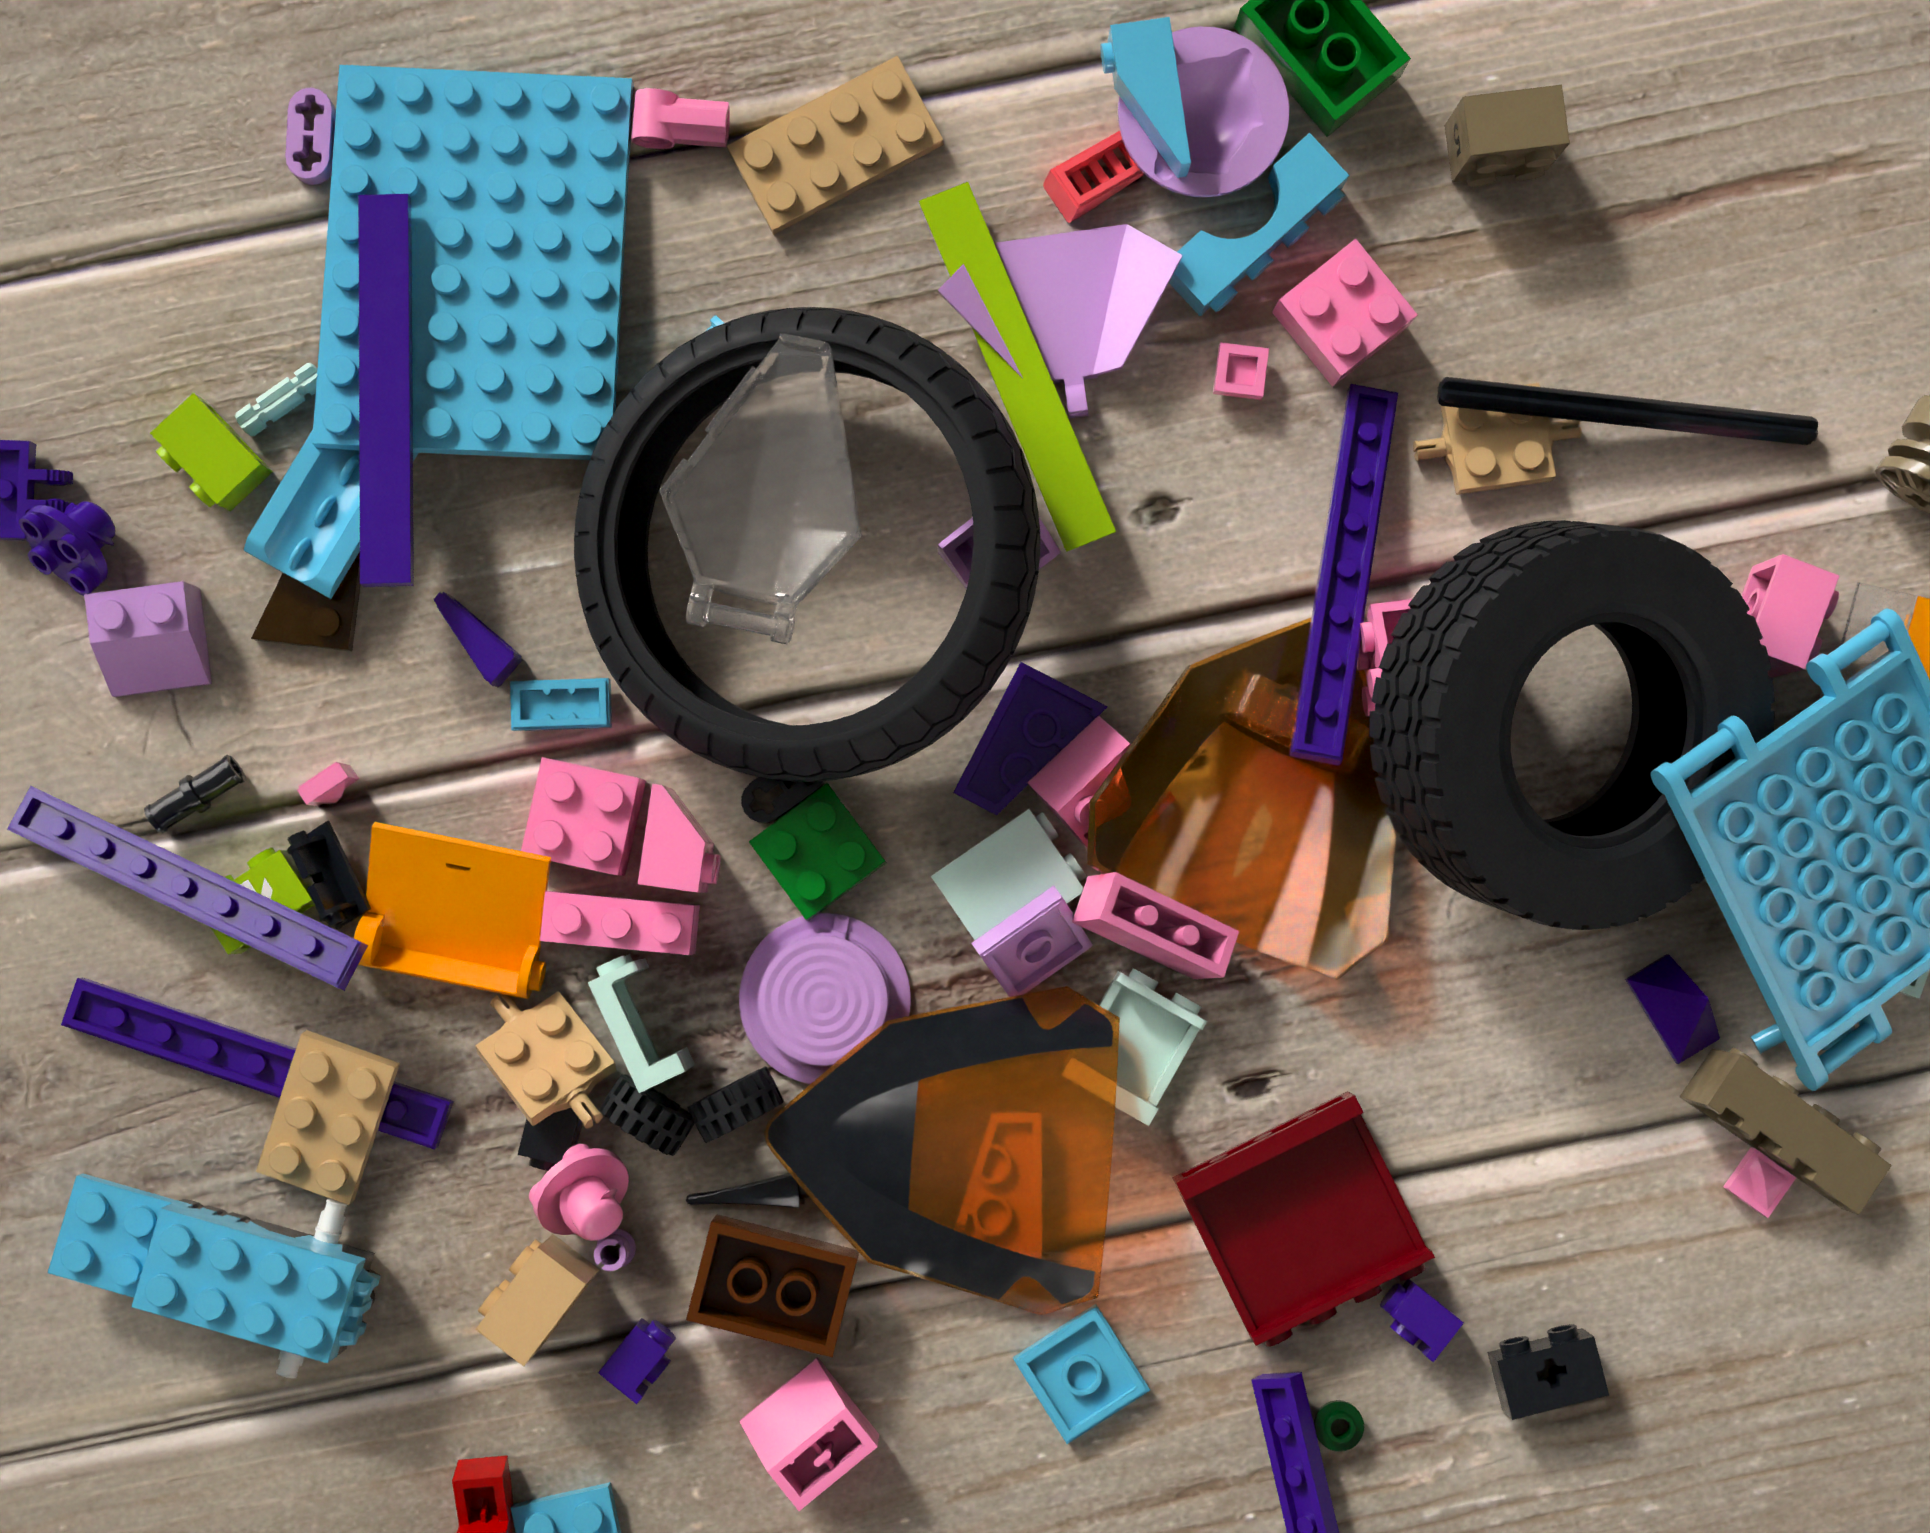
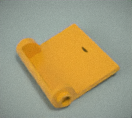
M374 822L371 831L366 899L371 909L361 917L354 935V939L368 945L358 965L529 999L532 990H541L546 973V962L539 961L544 896L548 888L551 857Z

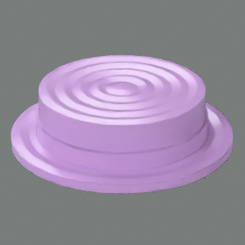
M1203 26L1172 32L1191 159L1187 177L1177 178L1119 96L1118 123L1125 148L1136 166L1148 178L1172 192L1191 197H1216L1240 190L1255 181L1268 169L1278 155L1285 140L1289 123V100L1283 78L1271 58L1254 42L1240 34L1222 28Z
M819 913L810 921H807L803 916L784 923L768 934L749 958L743 972L739 991V1008L743 1027L757 1053L781 1074L796 1081L814 1085L821 1082L890 1024L908 1021L911 1005V992L907 972L900 956L891 943L868 924L853 917L833 913Z

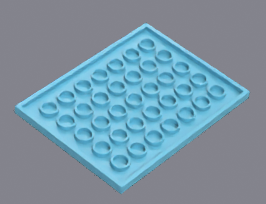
M339 65L312 444L316 448L359 450L358 195L409 194L411 198L413 453L590 460L602 432L616 410L634 88L632 78Z

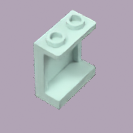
M1030 809L1026 810L931 876L974 940L984 935L1052 886H1055L1066 904L1082 893L1083 886L1080 881L1087 876L1071 853L1062 857L1052 841L1059 837V835L1043 812L1035 817Z
M630 954L597 967L596 970L600 977L588 982L633 1082L638 1092L641 1093L687 1071L695 1063L687 1047L665 1058H659L625 985L626 978L649 968V965L645 958L633 961Z
M1132 968L1129 976L1117 971L1096 1009L1112 1025V1046L1073 1049L1060 1074L1065 1079L1149 1126L1158 1111L1157 1104L1200 1029L1203 1030L1207 1021L1197 1016L1201 1006L1178 993H1175L1170 1001L1154 991L1159 982Z

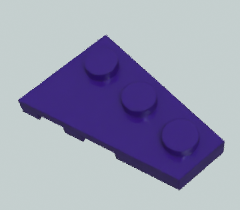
M1020 662L953 793L997 816L1028 785L1027 782L1107 709L1108 706Z

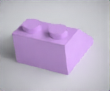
M180 581L84 594L90 645L112 697L212 684L199 587Z

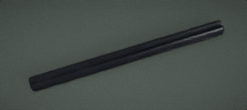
M1454 377L1443 378L1439 383L1437 391L1438 403L1441 406L1799 445H1809L1816 441L1818 436V420L1812 416Z

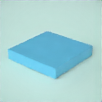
M1097 1304L1086 1309L1013 1357L1014 1362L1066 1444L1072 1442L1150 1391L1148 1384Z

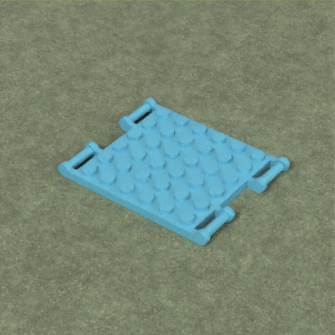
M1888 608L1873 616L1871 625L1828 655L1819 654L1806 664L1810 678L1820 686L1824 696L1758 743H1755L1747 725L1739 717L1733 715L1717 726L1718 732L1672 764L1664 762L1651 772V779L1654 785L1665 795L1797 1064L1795 1071L1798 1078L1812 1091H1816L1827 1083L1830 1073L1872 1042L1879 1044L1892 1034L1891 1025L1881 1005L1930 969V680L1904 622L1895 611ZM1882 641H1885L1889 651L1846 681L1844 680L1840 672L1842 669ZM1728 749H1732L1736 757L1691 790H1688L1684 782L1685 779ZM1859 1022L1858 1028L1818 1056L1817 1052Z

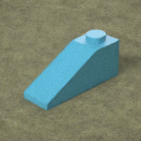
M1170 17L1110 25L1108 43L1100 44L1104 74L1112 73L1114 89L1177 178L1187 177L1191 159Z

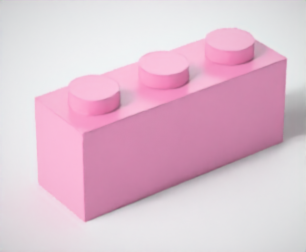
M1117 872L1087 877L1072 920L1074 924L1192 979L1223 978L1239 934L1238 930Z
M545 891L540 941L693 955L696 951L700 905Z

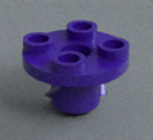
M88 501L81 502L78 505L71 502L63 513L50 506L37 505L19 520V525L32 548L28 552V558L38 571L45 575L53 572L83 596L84 594H90L107 579L108 568L100 549L105 545L114 546L112 539L115 536L116 529L111 517L100 506Z

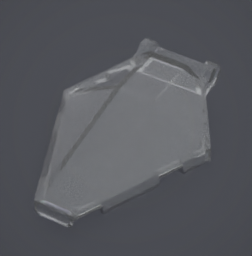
M779 334L778 341L757 369L754 366L751 367L705 428L707 435L688 460L684 458L681 460L659 492L673 528L676 531L680 546L684 550L694 579L686 610L687 624L704 627L707 623L769 635L772 642L788 645L792 639L795 627V613L798 604L862 537L832 349L828 343L821 340L790 334ZM713 590L735 597L776 605L774 615L712 603Z

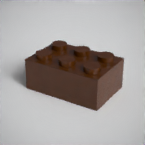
M716 1214L710 1223L686 1320L833 1358L860 1251Z

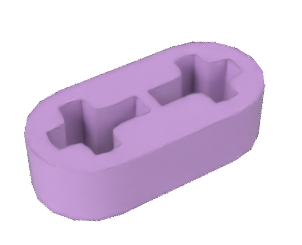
M311 87L299 90L290 99L287 115L285 157L288 168L297 179L305 184L317 185L328 180L332 174L336 108L325 93ZM316 102L324 113L315 115L314 130L310 131V122L302 114V111L310 110L311 103ZM309 142H313V151L321 158V162L313 163L311 171H307L302 163L299 162L300 158H308Z

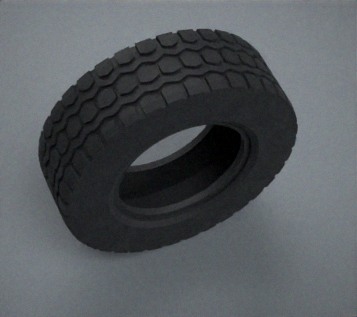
M1541 521L1510 527L1480 539V543L1469 545L1453 556L1454 562L1444 563L1429 578L1431 583L1423 585L1410 601L1408 606L1411 609L1408 613H1402L1391 634L1394 637L1392 644L1386 645L1379 668L1383 669L1381 678L1376 677L1371 702L1376 704L1375 711H1370L1369 736L1374 738V744L1370 745L1372 768L1378 772L1379 776L1375 778L1381 801L1388 805L1384 810L1394 830L1401 834L1399 838L1409 852L1418 859V862L1448 887L1472 900L1542 925L1572 930L1610 928V926L1619 927L1639 921V917L1647 918L1667 908L1666 903L1677 902L1693 890L1692 884H1700L1705 877L1665 795L1654 785L1651 779V772L1664 762L1672 764L1718 732L1717 726L1730 716L1739 717L1747 725L1755 743H1758L1774 731L1775 711H1771V703H1775L1773 678L1768 676L1771 665L1766 646L1761 645L1759 641L1763 636L1755 617L1747 614L1750 608L1739 591L1731 587L1733 583L1717 567L1711 565L1709 560L1686 545L1654 532L1580 521ZM1594 625L1606 635L1617 649L1628 674L1632 696V716L1628 739L1613 773L1593 797L1573 811L1555 818L1543 820L1524 797L1512 764L1511 727L1515 706L1527 677L1541 657L1562 638L1583 627ZM1728 749L1685 779L1684 782L1688 790H1691L1736 757L1732 749Z

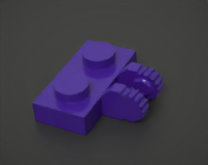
M0 440V540L27 541L19 525V520L34 506L46 505L64 513L66 507L70 504V502H65L62 499H34L35 483L52 486L73 484V472L35 469L36 444L31 441Z

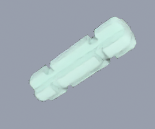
M312 363L305 364L294 372L296 377L293 379L286 377L256 398V405L252 406L249 403L236 412L235 418L243 431L250 436H255L268 427L267 421H277L306 400L304 396L307 393H310L311 396L316 393L317 367Z

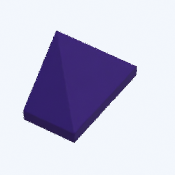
M1669 954L1664 955L1625 979L1676 1064H1680L1720 1039L1709 998Z

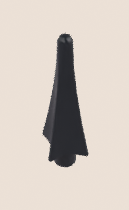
M794 1172L740 1186L689 1194L686 1197V1202L689 1205L746 1204L800 1208V1204H805L804 1198H814L815 1196Z

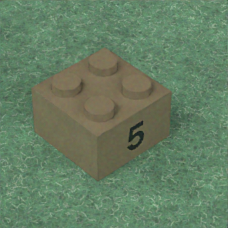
M1562 84L1463 96L1444 125L1452 182L1467 181V185L1471 187L1494 183L1497 180L1496 177L1515 175V179L1518 181L1542 177L1545 175V171L1552 166L1570 144Z

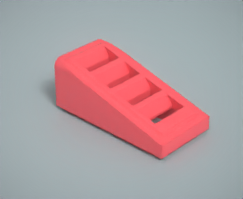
M1120 131L1051 169L1043 186L1065 220L1071 223L1145 174L1131 159L1121 138ZM1116 148L1120 149L1131 165L1129 169L1126 170L1113 150ZM1102 158L1108 169L1113 174V178L1110 179L1108 177V175L1105 173V171L1099 164L1098 160ZM1084 169L1097 186L1094 189L1091 188L1082 175L1081 171Z

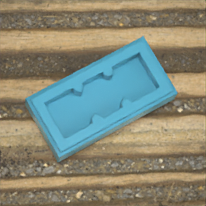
M611 679L510 681L512 731L612 728Z

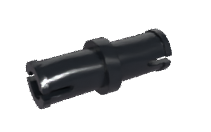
M225 755L220 761L195 777L187 775L179 781L178 788L151 805L145 806V815L158 832L165 833L170 827L195 811L203 813L211 808V801L239 783L245 782V774L232 756Z

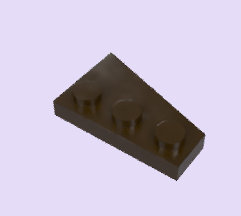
M360 552L332 599L282 573L251 639L352 652L361 586Z

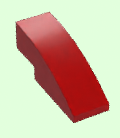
M508 1455L458 1460L452 1479L459 1523L457 1533H516L511 1507L514 1503Z

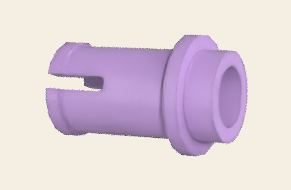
M616 1229L608 1237L598 1240L594 1250L595 1263L598 1265L602 1262L604 1266L601 1269L604 1271H614L625 1267L635 1256L636 1244L634 1238L627 1231ZM619 1244L621 1246L618 1249L620 1257L611 1255L608 1245L615 1246Z

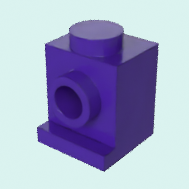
M1410 1279L1406 1280L1403 1285L1396 1283L1392 1286L1380 1303V1307L1395 1319L1390 1328L1413 1346L1418 1339H1421L1422 1341L1417 1348L1432 1362L1436 1360L1464 1324L1457 1316Z
M641 1318L598 1373L637 1405L649 1388L642 1381L646 1379L653 1384L671 1362L664 1354L676 1340V1337L666 1326L657 1320H652L649 1324Z

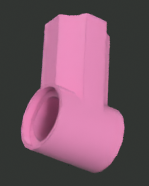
M645 88L636 91L631 141L634 144L651 149H670L674 147L675 143L727 148L730 129L729 102L679 98L673 92L655 88Z

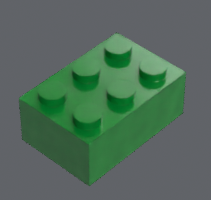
M1249 0L1240 8L1234 26L1240 35L1254 42L1271 58L1283 78L1287 91L1326 137L1331 135L1398 80L1411 59L1362 0Z

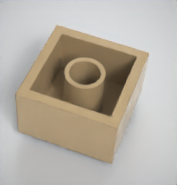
M554 1234L543 1243L535 1239L530 1246H527L509 1268V1271L515 1275L511 1283L505 1279L499 1287L496 1286L478 1309V1312L485 1317L475 1330L524 1367L543 1346L600 1269Z

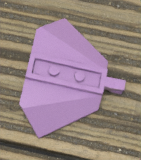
M1128 224L994 243L1054 384L1064 383L1069 419L1088 416L1084 380L1098 378V375L1123 368L1183 255ZM963 264L938 289V292L1022 377Z

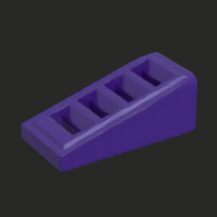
M439 592L433 599L437 604V608L484 679L490 685L497 688L500 687L523 661L521 659L522 656L453 596L445 592Z

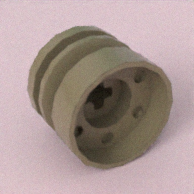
M1924 395L1917 400L1902 425V433L1906 439H1897L1891 443L1888 448L1889 456L1881 460L1875 472L1877 479L1887 490L1913 507L1930 514V395Z

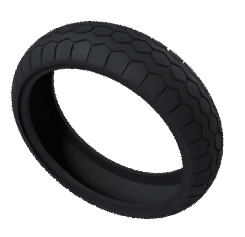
M795 307L750 314L713 327L676 348L644 375L620 403L609 420L590 458L578 500L574 533V561L578 593L590 635L608 671L639 711L678 744L715 764L767 779L792 782H818L859 776L880 770L913 756L950 732L982 701L1005 670L1025 629L1034 600L1039 573L1040 524L1035 489L1017 438L992 397L960 363L932 342L892 322L849 310ZM815 372L852 374L876 380L907 394L928 414L944 435L961 468L970 497L974 540L971 572L964 599L947 636L931 659L907 683L875 705L853 715L810 725H787L749 713L725 700L708 687L680 656L664 628L652 593L648 568L650 521L657 494L674 457L687 438L720 406L759 384L785 376Z

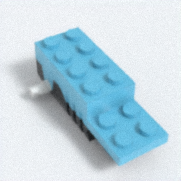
M84 1173L76 1175L47 1272L133 1297L131 1307L279 1349L281 1350L278 1358L280 1363L276 1374L286 1378L297 1377L299 1366H302L304 1357L329 1363L345 1351L347 1346L357 1343L358 1338L364 1334L367 1323L362 1321V1314L373 1305L375 1301L373 1288L378 1286L381 1275L370 1269L375 1253L345 1245L339 1241V1238L342 1236L341 1231L346 1218L344 1217V1212L347 1204L330 1198L326 1200L325 1210L321 1211L318 1225L315 1227V1235H311L258 1219L250 1220L249 1217L234 1212L228 1214L225 1210L208 1205L204 1207L199 1202L185 1198L178 1201Z

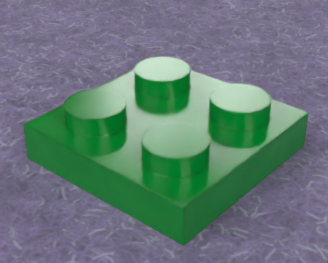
M828 783L749 841L807 921H810L887 863Z

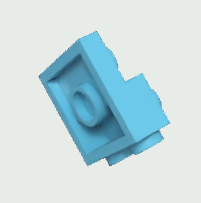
M611 1482L514 1503L511 1507L516 1533H621Z

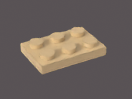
M308 1030L300 1035L256 1172L350 1205L355 1200L400 1063Z

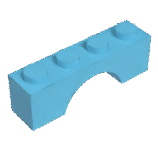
M1308 133L1273 165L1268 176L1274 198L1273 214L1269 222L1257 232L1236 239L1216 237L1201 230L1177 251L1183 257L1169 284L1199 316H1202L1210 307L1217 313L1236 296L1238 292L1233 287L1246 275L1251 280L1258 277L1274 261L1269 255L1281 243H1284L1287 248L1291 247L1310 228L1305 222L1318 210L1325 216L1345 197L1341 189L1345 185L1349 174L1313 135Z

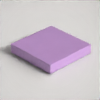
M1055 886L1046 890L972 942V945L1010 999L1020 998L1093 946L1082 927L1072 923L1074 915Z

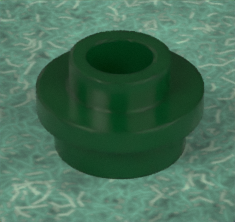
M1343 1400L1330 1401L1324 1404L1315 1415L1314 1427L1317 1438L1329 1450L1337 1452L1350 1450L1359 1443L1363 1436L1364 1421L1362 1415L1349 1402ZM1337 1419L1348 1421V1429L1342 1435H1335L1331 1432V1425Z

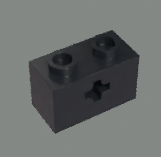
M1567 1324L1549 1329L1547 1331L1548 1337L1529 1341V1338L1526 1336L1514 1337L1501 1341L1499 1343L1500 1349L1487 1352L1502 1411L1512 1420L1609 1396L1593 1335L1583 1328L1577 1329L1575 1324ZM1549 1359L1556 1366L1550 1367L1548 1369L1549 1377L1543 1378L1537 1372L1545 1368L1544 1360Z

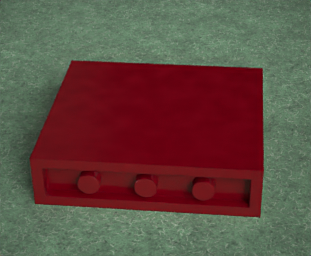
M1348 1091L1172 1177L1255 1346L1263 1342L1266 1347L1277 1345L1293 1335L1292 1328L1308 1320L1311 1325L1324 1322L1337 1314L1336 1306L1352 1298L1355 1303L1366 1301L1382 1291L1381 1284L1395 1277H1398L1399 1281L1413 1278L1426 1270L1425 1262L1435 1258L1433 1252L1426 1247L1361 1115L1364 1112L1356 1096Z

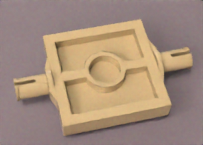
M1539 383L1526 384L1527 386L1540 387ZM1441 406L1444 424L1441 438L1416 440L1413 442V452H1416L1414 455L1416 462L1444 457L1452 471L1456 495L1553 481L1556 477L1552 456L1553 442L1581 438L1582 428L1578 427L1581 423L1577 420L1550 422L1549 417Z
M559 991L535 1007L524 1011L519 1009L509 995L500 994L501 1000L496 995L490 1005L495 1008L505 1023L501 1029L475 1045L477 1054L530 1124L535 1126L554 1112L572 1108L585 1128L593 1127L592 1119L598 1124L603 1118V1114L599 1112L588 1095L597 1083L616 1071V1066L613 1059Z

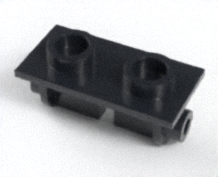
M330 821L324 822L308 834L306 831H300L287 838L290 844L287 852L292 856L302 879L311 877L314 882L307 890L319 913L320 921H326L329 927H335L338 930L371 909Z

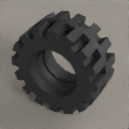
M765 1066L693 1103L687 1109L704 1142L708 1143L781 1105L784 1100L769 1070Z
M626 1074L620 1075L599 1108L602 1111L601 1113L609 1118V1121L614 1125L621 1127V1130L631 1134L641 1143H646L652 1149L671 1156L677 1153L695 1124L686 1109L681 1108V1105L670 1100L666 1095L656 1091L653 1087L639 1093L632 1077Z

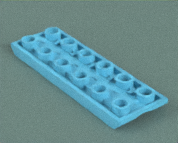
M312 430L248 535L244 551L332 599L360 552L359 450L316 448L312 444ZM413 453V462L418 453Z

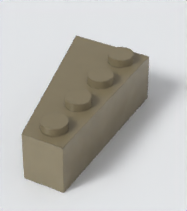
M1733 1047L1729 1052L1711 1049L1680 1095V1098L1751 1147L1759 1150L1841 1209L1859 1215L1892 1166L1878 1155L1881 1147L1857 1132L1851 1136L1838 1126L1839 1118L1817 1104L1811 1106L1797 1096L1799 1094L1797 1089L1776 1076L1771 1077L1757 1066L1758 1063L1745 1053Z

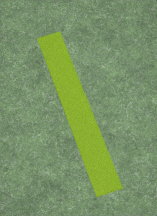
M969 183L960 184L920 200L919 204L950 277L964 264L1022 375L1021 377L972 328L1066 552L1115 533V527Z

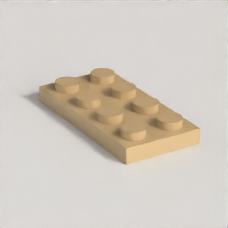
M897 55L727 145V149L772 234L775 235L943 146L944 143L940 132Z

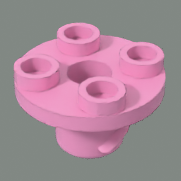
M577 1144L570 1147L563 1155V1159L555 1164L541 1181L532 1187L529 1193V1200L533 1205L536 1217L546 1230L560 1235L576 1234L590 1241L601 1240L611 1235L622 1222L623 1210L620 1203L628 1188V1171L615 1153L600 1148L590 1149L586 1144Z

